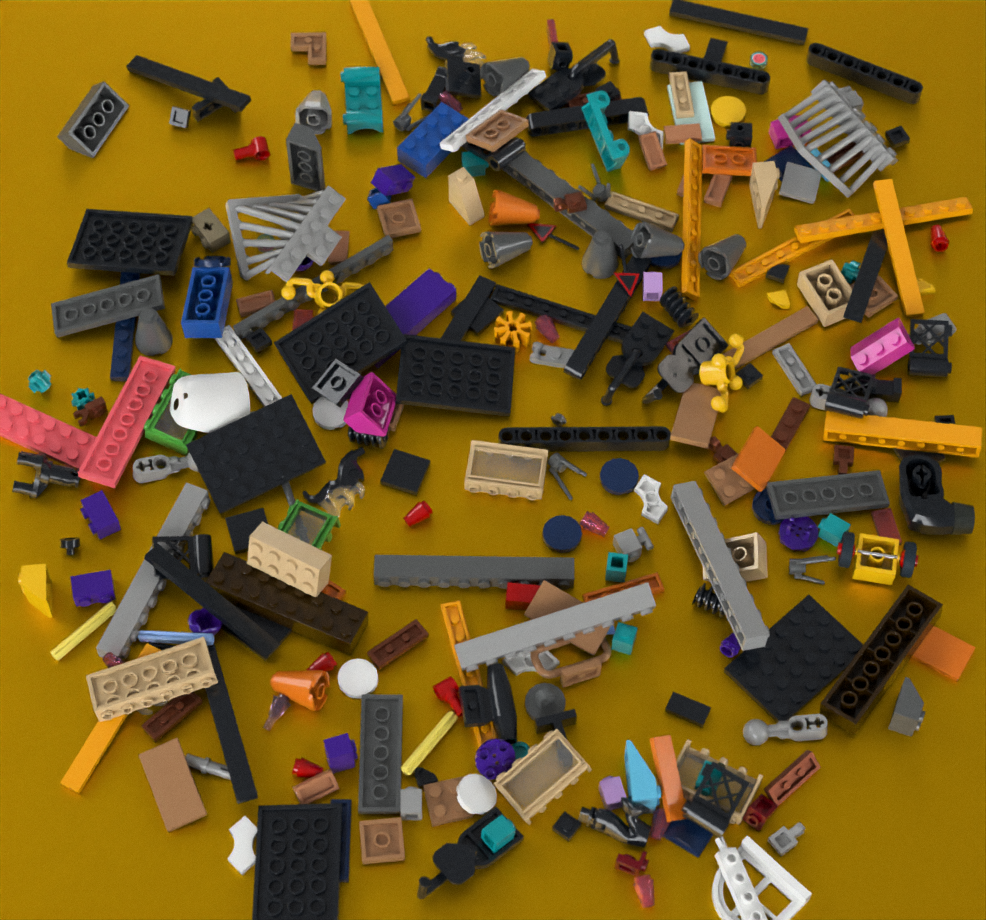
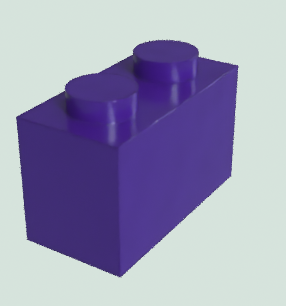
M402 164L378 168L371 183L384 196L408 192L413 186L412 183L415 176Z
M102 490L81 500L83 508H80L84 519H89L90 523L88 526L93 535L97 534L99 540L121 530L119 521Z
M111 570L70 576L76 607H87L94 603H108L111 600H116Z
M348 733L324 740L326 758L333 774L355 768V760L358 759L354 739L350 740Z

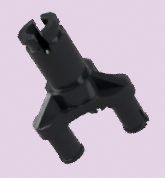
M19 452L17 465L34 467L36 469L35 480L32 484L15 480L12 493L30 495V498L37 499L49 483L78 488L80 477H78L79 469L75 470L72 467L53 464V461L48 460L46 454Z

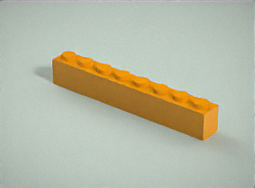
M826 411L823 441L979 458L982 427L936 423L934 421H917L915 419H898L896 417H880L877 415H868L860 419Z

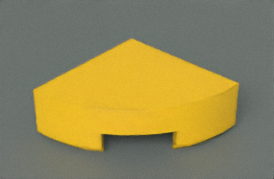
M916 278L921 296L936 293L933 284H929L922 278Z
M786 290L767 293V298L772 304L774 303L782 309H790Z

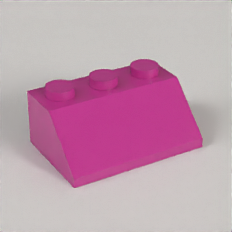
M898 317L851 347V359L858 371L874 375L916 348Z
M371 372L363 377L364 379L352 392L343 421L358 433L384 437L387 434L395 408L396 393Z

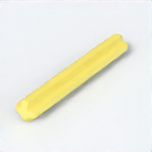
M113 602L107 603L51 651L52 656L56 660H60L111 617L117 610L116 605Z
M453 711L447 712L401 766L404 774L411 775L457 721L458 716Z

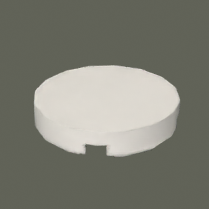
M323 396L314 403L312 409L316 424L327 430H335V428L345 426L346 423L343 419L348 407V401L346 400L339 408Z
M359 658L352 659L344 663L339 669L337 676L338 684L345 695L359 699L362 698V694L370 695L376 689L378 673L377 669L369 661Z
M469 774L457 785V800L468 813L484 815L496 804L497 793L495 787L490 780L482 775Z

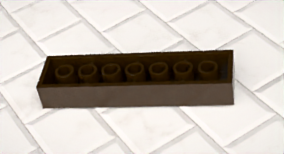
M226 552L222 554L206 580L209 586L235 607L237 606L291 629L293 632L350 656L368 625V611L322 592L317 597H314L247 564V561Z
M907 585L820 703V714L855 736L941 617L943 604Z

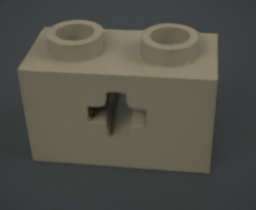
M210 208L192 217L191 231L194 236L200 238L201 244L205 249L208 248L211 253H214L231 243L229 231Z

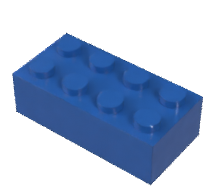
M441 102L397 147L398 161L424 178H427L451 153L450 151L442 150L439 143L469 119Z
M229 267L192 268L181 320L185 338H222L233 285Z

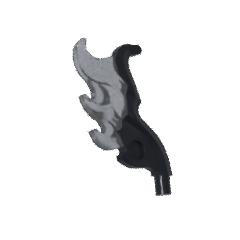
M431 36L426 38L429 51L441 60L446 61L449 59L480 64V69L485 64L480 59H486V56L483 53L472 51L471 49H477V46L472 43H464L460 46L459 42L456 41L437 44Z
M363 447L354 451L351 450L341 459L337 479L329 481L319 493L309 495L307 491H303V497L311 504L320 505L328 514L339 517L344 505H348V509L351 510L354 505L355 494H360V499L365 494L364 486L359 482V480H364V474L357 464L358 457L365 454Z

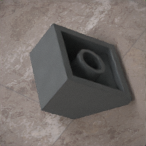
M905 677L888 729L912 737L914 730L919 731L926 711L922 710L924 702L910 678Z

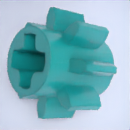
M854 260L850 263L845 262L841 273L847 283L851 284L853 281H856L861 263Z
M38 369L35 370L28 377L30 381L28 387L34 393L36 391L45 392L51 386V375L46 370L42 372Z
M78 388L75 393L71 394L73 398L71 400L72 406H77V410L84 409L85 404L95 399L94 393H89L88 388Z

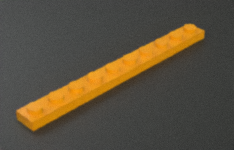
M689 138L685 141L682 238L684 249L682 251L681 293L692 300L700 298V264L698 255L701 247L702 145Z
M966 197L899 208L903 226L972 214L973 207ZM873 212L797 225L794 228V232L799 242L804 243L884 228L880 212Z

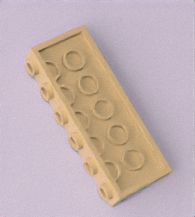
M204 637L86 675L93 709L99 722L109 721L115 717L130 714L133 711L147 708L163 701H169L172 698L190 694L193 691L208 688L218 683Z

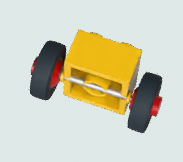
M844 532L841 543L838 542L836 554L839 555L838 565L840 567L849 568L855 553L852 579L892 585L896 575L897 563L900 565L901 577L911 578L914 567H917V545L914 542H905L901 554H898L899 539L860 533L855 549L854 533Z

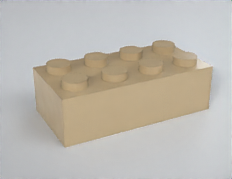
M264 522L250 535L247 564L314 597H317L328 584L332 555Z

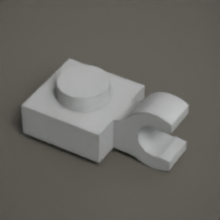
M800 822L790 830L783 826L771 835L767 841L780 856H783L798 844L795 838L804 833L805 827Z

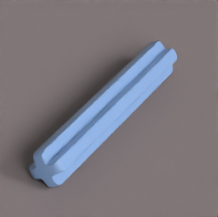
M140 630L137 636L140 642L183 644L204 637L208 646H212L215 640L213 634Z

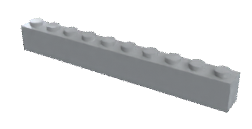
M696 481L673 485L670 498L742 651L765 647L770 636L769 629L764 625L761 612L757 610L754 604L753 595L749 593L746 581L739 573V566L734 562L732 552L725 543L724 535L722 532L720 533L717 521L710 512V506L703 498L702 489L698 487Z
M186 482L157 537L193 536V529L200 524L204 509L207 510L210 504L208 490ZM157 542L165 550H169L170 547L165 542ZM179 542L175 547L184 553L186 542ZM173 549L169 552L176 559L180 558ZM145 559L96 647L100 657L121 664L123 659H127L129 656L130 646L133 642L137 641L141 626L146 624L150 609L154 608L157 603L158 594L166 587L167 581L154 577V566Z
M647 582L456 644L454 648L462 671L472 672L479 669V665L486 663V666L498 663L497 659L504 657L506 660L517 657L519 652L525 651V653L536 651L537 646L544 645L549 647L556 644V640L562 638L564 641L575 638V634L581 632L584 635L595 631L594 628L599 626L607 628L613 626L614 622L622 620V622L629 621L634 618L633 615L641 613V616L653 612L652 609H655L656 603Z

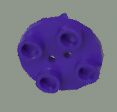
M807 516L784 519L779 528L780 542L792 550L806 552L818 539L817 525Z
M495 738L487 740L481 744L476 752V768L488 780L496 779L499 774L504 771L507 772L512 768V764L516 760L515 751L511 744L504 739Z

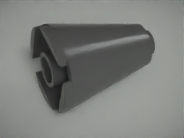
M523 57L490 61L481 66L480 77L481 79L484 78L486 83L484 87L487 92L492 96H498L529 71L530 65Z
M642 221L643 223H638L632 232L631 240H634V246H631V252L635 258L679 255L684 249V242L681 237L649 222Z
M487 231L483 232L480 236L483 237V240L479 242V248L483 261L488 262L489 266L487 267L492 269L530 250L533 241L532 237L526 232Z
M598 231L594 234L583 255L582 267L587 274L593 275L594 278L605 279L611 277L618 269L619 259L611 235L606 231Z
M734 234L704 247L698 255L701 268L704 267L708 271L706 274L715 280L726 278L746 248L745 239L739 234Z
M146 308L139 314L135 344L139 352L146 356H155V354L159 353L162 355L172 346V333L156 310Z

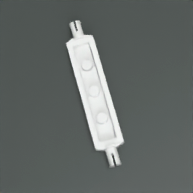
M723 836L716 838L715 841L720 851L716 853L715 858L742 920H768L736 847L728 848Z

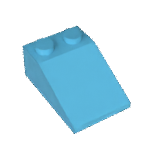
M626 740L624 762L628 799L634 804L646 806L649 811L644 814L655 813L656 806H659V798H661L660 785H656L655 776L631 740Z

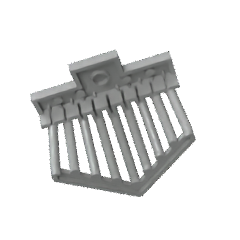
M823 80L811 91V96L780 115L778 119L799 154L849 198L877 168L882 171L889 164L894 165L898 161L895 157L897 153L891 147L887 148L883 144L885 140L880 134L876 133L878 129L871 122L869 123L864 119L866 116L860 109L852 108L849 105L850 100L844 94L841 96L837 92L839 88L834 82L831 81L829 83ZM816 100L820 102L790 122L789 119ZM823 108L826 109L825 112H823L822 114L818 115L814 119L810 120L809 122L795 130V127L806 121L808 118H810ZM830 116L833 117L832 120L826 122L825 124L821 125L820 127L816 128L810 133L804 135L801 138L799 137L800 135H802L809 129L813 128L817 124L821 123L825 119L829 118ZM840 125L837 129L811 142L807 146L804 145L830 128ZM842 133L849 135L817 157L811 153L812 150ZM851 142L857 144L828 168L822 163ZM863 151L865 154L840 178L833 173L858 152ZM870 159L872 164L848 187L845 182Z
M328 185L324 190L305 196L294 194L228 200L225 206L240 277L244 280H249L251 277L266 270V274L272 271L287 283L306 256L319 266H322L342 238L327 225L346 198ZM241 212L279 224L286 230L242 222L238 219L237 213ZM249 230L273 235L281 240L244 239L241 231ZM274 247L277 249L251 257L245 253V248ZM267 260L262 264L249 270L248 265Z

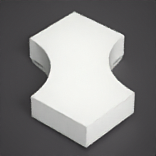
M661 26L644 31V35L652 48L662 47L676 53L690 50V45L684 34L668 33Z
M629 111L627 130L633 131L639 136L656 131L663 150L664 132L655 129L650 124L647 113Z
M644 474L634 488V492L641 497L644 504L641 516L659 524L667 512L668 506L659 496L661 483Z
M522 651L517 653L518 656L508 660L504 658L502 660V663L515 676L528 671L537 672L530 658L531 653ZM549 651L538 655L546 670H554L560 664V661Z
M246 816L229 829L235 844L231 855L228 857V861L242 875L255 864L256 859L253 852V843L257 837V827Z

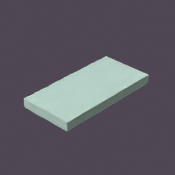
M703 82L689 83L694 117L676 119L671 86L667 85L675 125L700 123L702 141L697 143L715 141Z

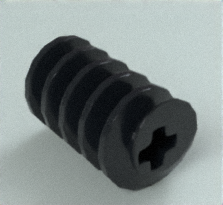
M673 286L661 296L660 304L668 312L669 316L673 318V321L677 323L678 327L685 328L692 325L698 319L699 313H694L695 309L693 307L690 308V302H686V297H681L682 293L680 291L677 292L678 288Z
M350 426L348 428V437L351 443L357 440L358 444H362L364 441L366 446H369L371 443L373 447H377L379 444L380 449L385 448L390 435V426L384 437L358 433Z
M703 583L699 587L692 605L696 601L698 608L705 604V611L710 610L712 607V614L715 615L719 611V617L723 618L725 613L716 593H713V587L711 586L706 590V583Z

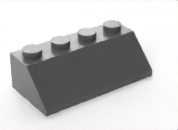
M105 81L93 85L57 138L69 149L93 158L129 105Z
M294 123L286 138L291 184L316 192L324 190L325 179L322 148L312 128Z

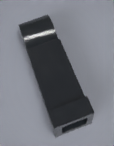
M438 66L426 93H423L421 97V109L432 112L442 102L446 94L445 67ZM427 103L434 104V107L428 106Z
M894 378L893 381L878 380L876 390H871L869 399L880 398L886 402L899 403L902 394V378ZM864 379L859 380L862 385L870 382ZM854 382L848 384L850 389L857 387ZM862 391L854 393L856 396L865 397Z

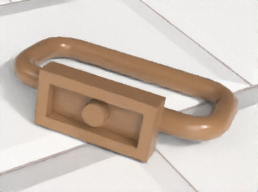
M605 637L601 643L603 654L550 671L544 669L538 655L542 652L570 644V642L564 641L562 638L556 640V644L549 647L544 645L537 646V650L531 652L530 655L532 664L540 676L548 679L560 676L562 687H567L600 676L601 663L610 658L612 651Z

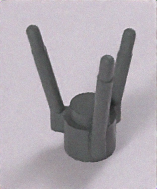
M421 93L393 121L398 130L402 132L405 129L410 131L425 120L426 117L411 124L412 119L408 115V112L422 96Z
M591 164L597 182L593 189V194L581 185L578 188L591 197L593 201L605 202L612 196L610 193V183H607V186L602 185L595 165Z
M556 452L548 460L549 472L554 475L569 500H572L573 497L557 472L561 473L568 467L583 476H587V473L568 462Z
M824 555L789 559V574H794V579H803L823 585L825 584L823 580L802 575V573H806V564L834 561L836 557Z

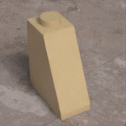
M464 167L448 175L449 202L469 225L484 218L485 214L474 178Z

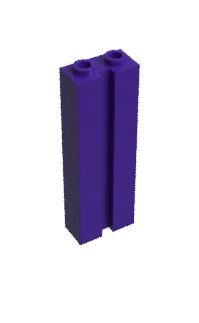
M429 268L385 307L402 334L417 335L456 301V288L453 284L447 283L438 272H434ZM398 349V350L395 351L394 353L390 354V355L387 356L386 358L382 359L381 361H379L378 363H376L374 366H375L376 368H380L386 361H388V360H389L395 353H397L400 349Z

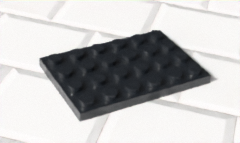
M86 209L70 252L67 266L68 268L175 276L193 224L192 216Z
M369 282L275 341L274 344L306 397L313 404L322 396L315 392L312 387L335 359L360 374L408 344V341Z
M403 334L408 344L401 347L396 404L510 417L515 347Z
M292 394L186 445L220 515L326 464Z
M808 595L769 629L770 636L765 647L743 651L724 668V672L778 723L795 716L838 678L862 648L863 644L815 599Z
M342 803L258 806L252 920H339L343 824Z

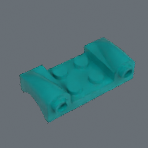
M358 66L344 68V71L340 72L341 82H345L346 114H343V125H347L348 134H352L360 129H373L383 132L379 67Z
M603 90L587 94L586 97L589 102L581 109L606 171L610 172L619 169L626 161L630 147L624 139L613 141V133L611 130H608L604 111L610 103L609 95Z

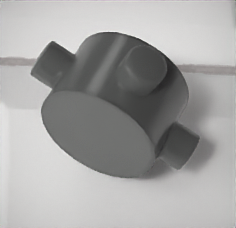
M556 413L555 416L551 417L552 422L556 426L561 427L563 423H567L566 418L562 414Z

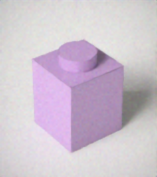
M650 271L643 273V301H660L663 292L662 272Z
M608 776L599 781V792L605 809L611 811L622 808L621 798L627 797L620 776Z

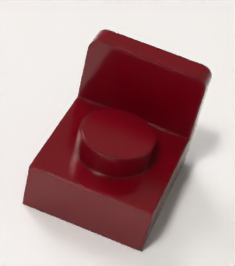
M761 793L749 806L743 820L757 831H761L765 822L777 810L778 805Z
M642 852L639 861L629 854L622 855L619 853L615 869L639 877L641 871H646L649 860L646 859L647 852Z

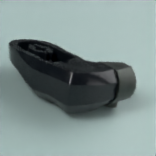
M910 455L902 459L899 465V505L904 514L908 529L924 535L972 534L975 523L973 505L952 502L951 504L944 499L942 468L939 463L924 455Z

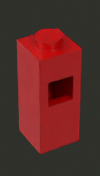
M508 582L505 609L526 611L541 585Z

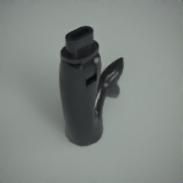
M625 797L621 798L622 807L629 826L619 816L607 809L596 807L591 809L581 808L578 821L586 823V827H589L590 824L593 830L604 833L621 843L645 848L651 826L643 822L638 816L649 811L646 806L634 804Z

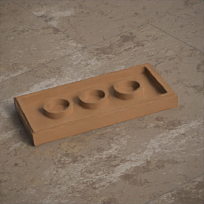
M693 383L683 392L670 440L708 449L718 411L711 407V400L713 397L721 396L717 388Z
M544 580L524 616L533 620L582 604L583 602ZM599 626L594 628L595 631L584 635L581 632L575 634V638L567 641L594 656L610 627L603 628Z
M178 738L139 754L168 832L208 815Z

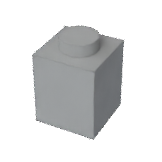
M417 787L401 789V820H422V789Z

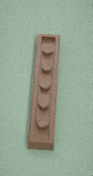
M807 306L743 342L744 352L738 365L734 367L735 370L817 324L819 319ZM733 348L723 355L733 358L737 348Z

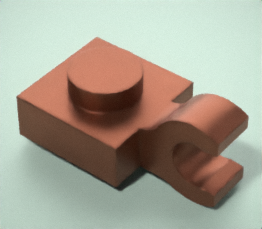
M582 191L565 194L564 199L555 198L553 200L555 212L568 209L569 213L587 210V204Z
M101 396L85 404L84 409L75 411L73 415L75 419L83 417L78 421L81 427L87 424L89 418L90 420L99 418L108 410Z
M715 436L710 439L708 448L715 453L713 459L718 464L738 454L728 444L722 446Z
M835 445L833 465H839L838 475L847 474V466H853L854 447Z

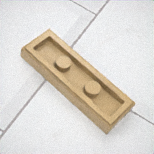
M687 71L669 73L676 119L694 117Z

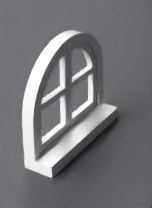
M747 836L741 842V846L737 849L741 860L745 859L764 876V879L754 888L757 896L772 883L792 901L777 917L761 903L764 913L771 920H791L809 901L812 893L750 837ZM719 868L712 885V901L715 910L722 920H741L737 918L740 915L737 906L730 911L724 901L723 886L725 879Z

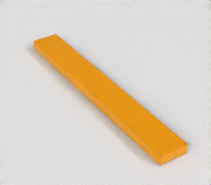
M349 0L374 62L379 67L380 76L392 104L396 105L410 101L409 94L369 1Z
M892 179L876 180L873 182L904 315L905 317L922 316L925 312Z
M849 208L828 220L856 215ZM796 236L733 269L729 276L741 288L767 274L772 267L786 264L833 238L800 243Z
M460 600L440 604L461 685H480L484 687L479 669L472 672L462 671L454 648L456 644L471 640ZM493 721L485 726L473 727L478 748L487 740L498 738Z
M146 643L137 659L162 650ZM128 714L115 717L109 721L97 722L60 782L61 785L80 794Z

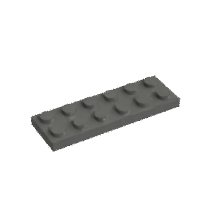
M159 274L51 303L54 333L58 338L139 316L140 312L146 308H152L156 311L165 309Z
M880 470L768 482L766 486L775 520L887 508L890 505Z
M362 694L358 814H401L403 695Z

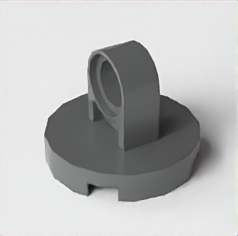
M541 683L533 686L525 697L527 714L535 721L537 718L563 712L566 702L564 693L559 687L550 683Z

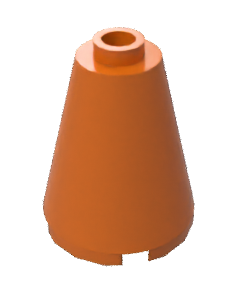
M495 189L493 191L492 198H495V200L490 203L489 226L535 223V220L539 219L540 209H537V205Z
M323 670L277 671L272 675L270 685L273 691L312 711H319L326 702L328 694L324 693L326 687L329 688L330 678L328 672Z

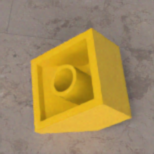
M46 563L21 566V573H18L19 586L21 585L22 594H26L28 602L48 618L53 617L52 580Z

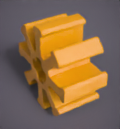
M507 311L506 321L501 319L500 316L496 319L494 341H500V346L513 344L515 353H517L520 349V343L525 345L526 348L529 346L532 324L531 321L525 323V314L519 313V317L515 321L512 317L513 312Z

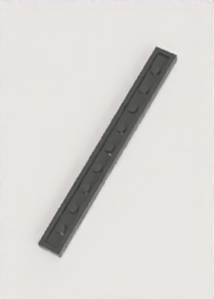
M388 235L329 269L334 274V281L332 283H341L352 274L358 273L362 268L372 265L379 258L389 255L393 251V239ZM320 275L312 279L313 283L323 284L320 281ZM302 285L295 289L296 295L292 300H286L282 297L233 326L234 332L242 340L261 327L263 329L272 321L282 318L289 311L297 309L306 301H311L313 298L307 295V286ZM324 288V289H322L321 293H322V292H326V291H328L329 289Z

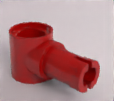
M263 136L253 138L248 146L233 149L236 161L247 157H255L256 160L261 161L270 156L267 140Z
M452 676L432 686L435 695L441 702L445 701L446 704H449L458 718L463 716L460 698L458 697L459 687Z

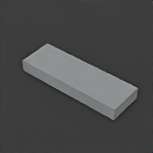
M790 343L774 349L772 352L773 356L800 397L811 393L813 387L817 384Z

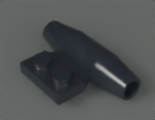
M491 664L487 667V689L480 685L460 686L458 689L464 726H485L493 721L499 739H504L508 743L514 744L517 742V714L512 688L503 664Z

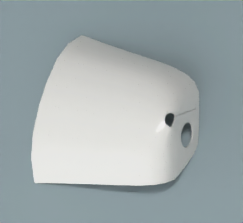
M239 372L198 374L181 377L175 382L173 387L170 413L175 422L182 427L205 433L216 431L250 414L247 382ZM184 393L188 394L186 399H184ZM178 398L179 406L177 410H174V402Z

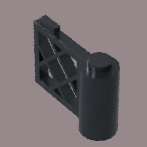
M517 137L512 138L495 152L491 151L489 154L482 152L487 149L471 146L472 143L466 142L462 145V148L488 162L495 171H500L526 151L525 142Z
M910 319L909 337L913 345L920 341L926 349L922 353H914V350L909 352L908 375L947 377L948 374H951L952 363L948 362V337H952V325H949V321ZM914 324H922L927 330L919 336L914 331ZM935 325H944V333L940 337L931 330ZM928 332L936 339L930 346L922 339ZM936 342H939L943 346V354H936L931 347Z
M838 367L826 399L825 410L860 419L868 416L870 405L867 402L871 390H876L878 379H875L876 375ZM840 374L847 375L850 378L843 380ZM864 379L870 382L862 385L859 380ZM854 382L857 387L850 389L848 384ZM843 387L846 391L838 392L835 389ZM862 391L865 397L856 396L854 393Z
M211 535L152 537V548L157 545V542H165L170 547L168 552L173 549L180 556L179 561L184 559L189 564V569L203 581L208 579L214 569ZM179 542H187L188 550L184 554L175 547ZM154 567V577H159V580H169Z
M711 762V764L706 763L701 772V775L704 777L691 801L686 800L681 811L684 812L683 817L720 838L727 829L730 819L749 782L717 763ZM713 769L721 772L723 781L713 783L711 778ZM736 781L741 784L740 791L731 794L728 782ZM724 784L727 796L717 798L714 786ZM710 787L714 799L706 801L700 797L703 789ZM729 798L731 808L728 813L720 809L719 800Z

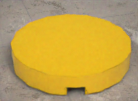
M722 96L712 103L711 118L721 127L730 126L731 122L742 123L745 119L746 107L736 97Z

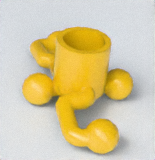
M324 270L320 274V281L323 284L313 283L308 278L291 277L283 287L281 294L284 299L292 300L296 295L293 285L307 286V295L310 298H314L316 304L321 307L317 312L318 315L345 298L347 289L358 290L364 285L361 283L344 282L341 286L332 283L334 281V274L329 270ZM324 288L331 290L333 293V300L330 303L324 302L321 298V291Z
M737 333L732 334L729 338L730 346L737 348L733 358L717 353L712 357L711 361L702 362L699 370L700 379L704 385H717L721 396L713 397L711 407L715 411L722 413L728 409L729 394L727 386L729 385L732 390H738L743 385L742 378L735 375L734 368L738 365L744 352V339Z

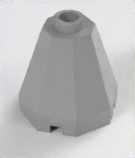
M313 90L296 108V123L312 128L314 134H323L325 129L332 127V110L326 95L322 91Z

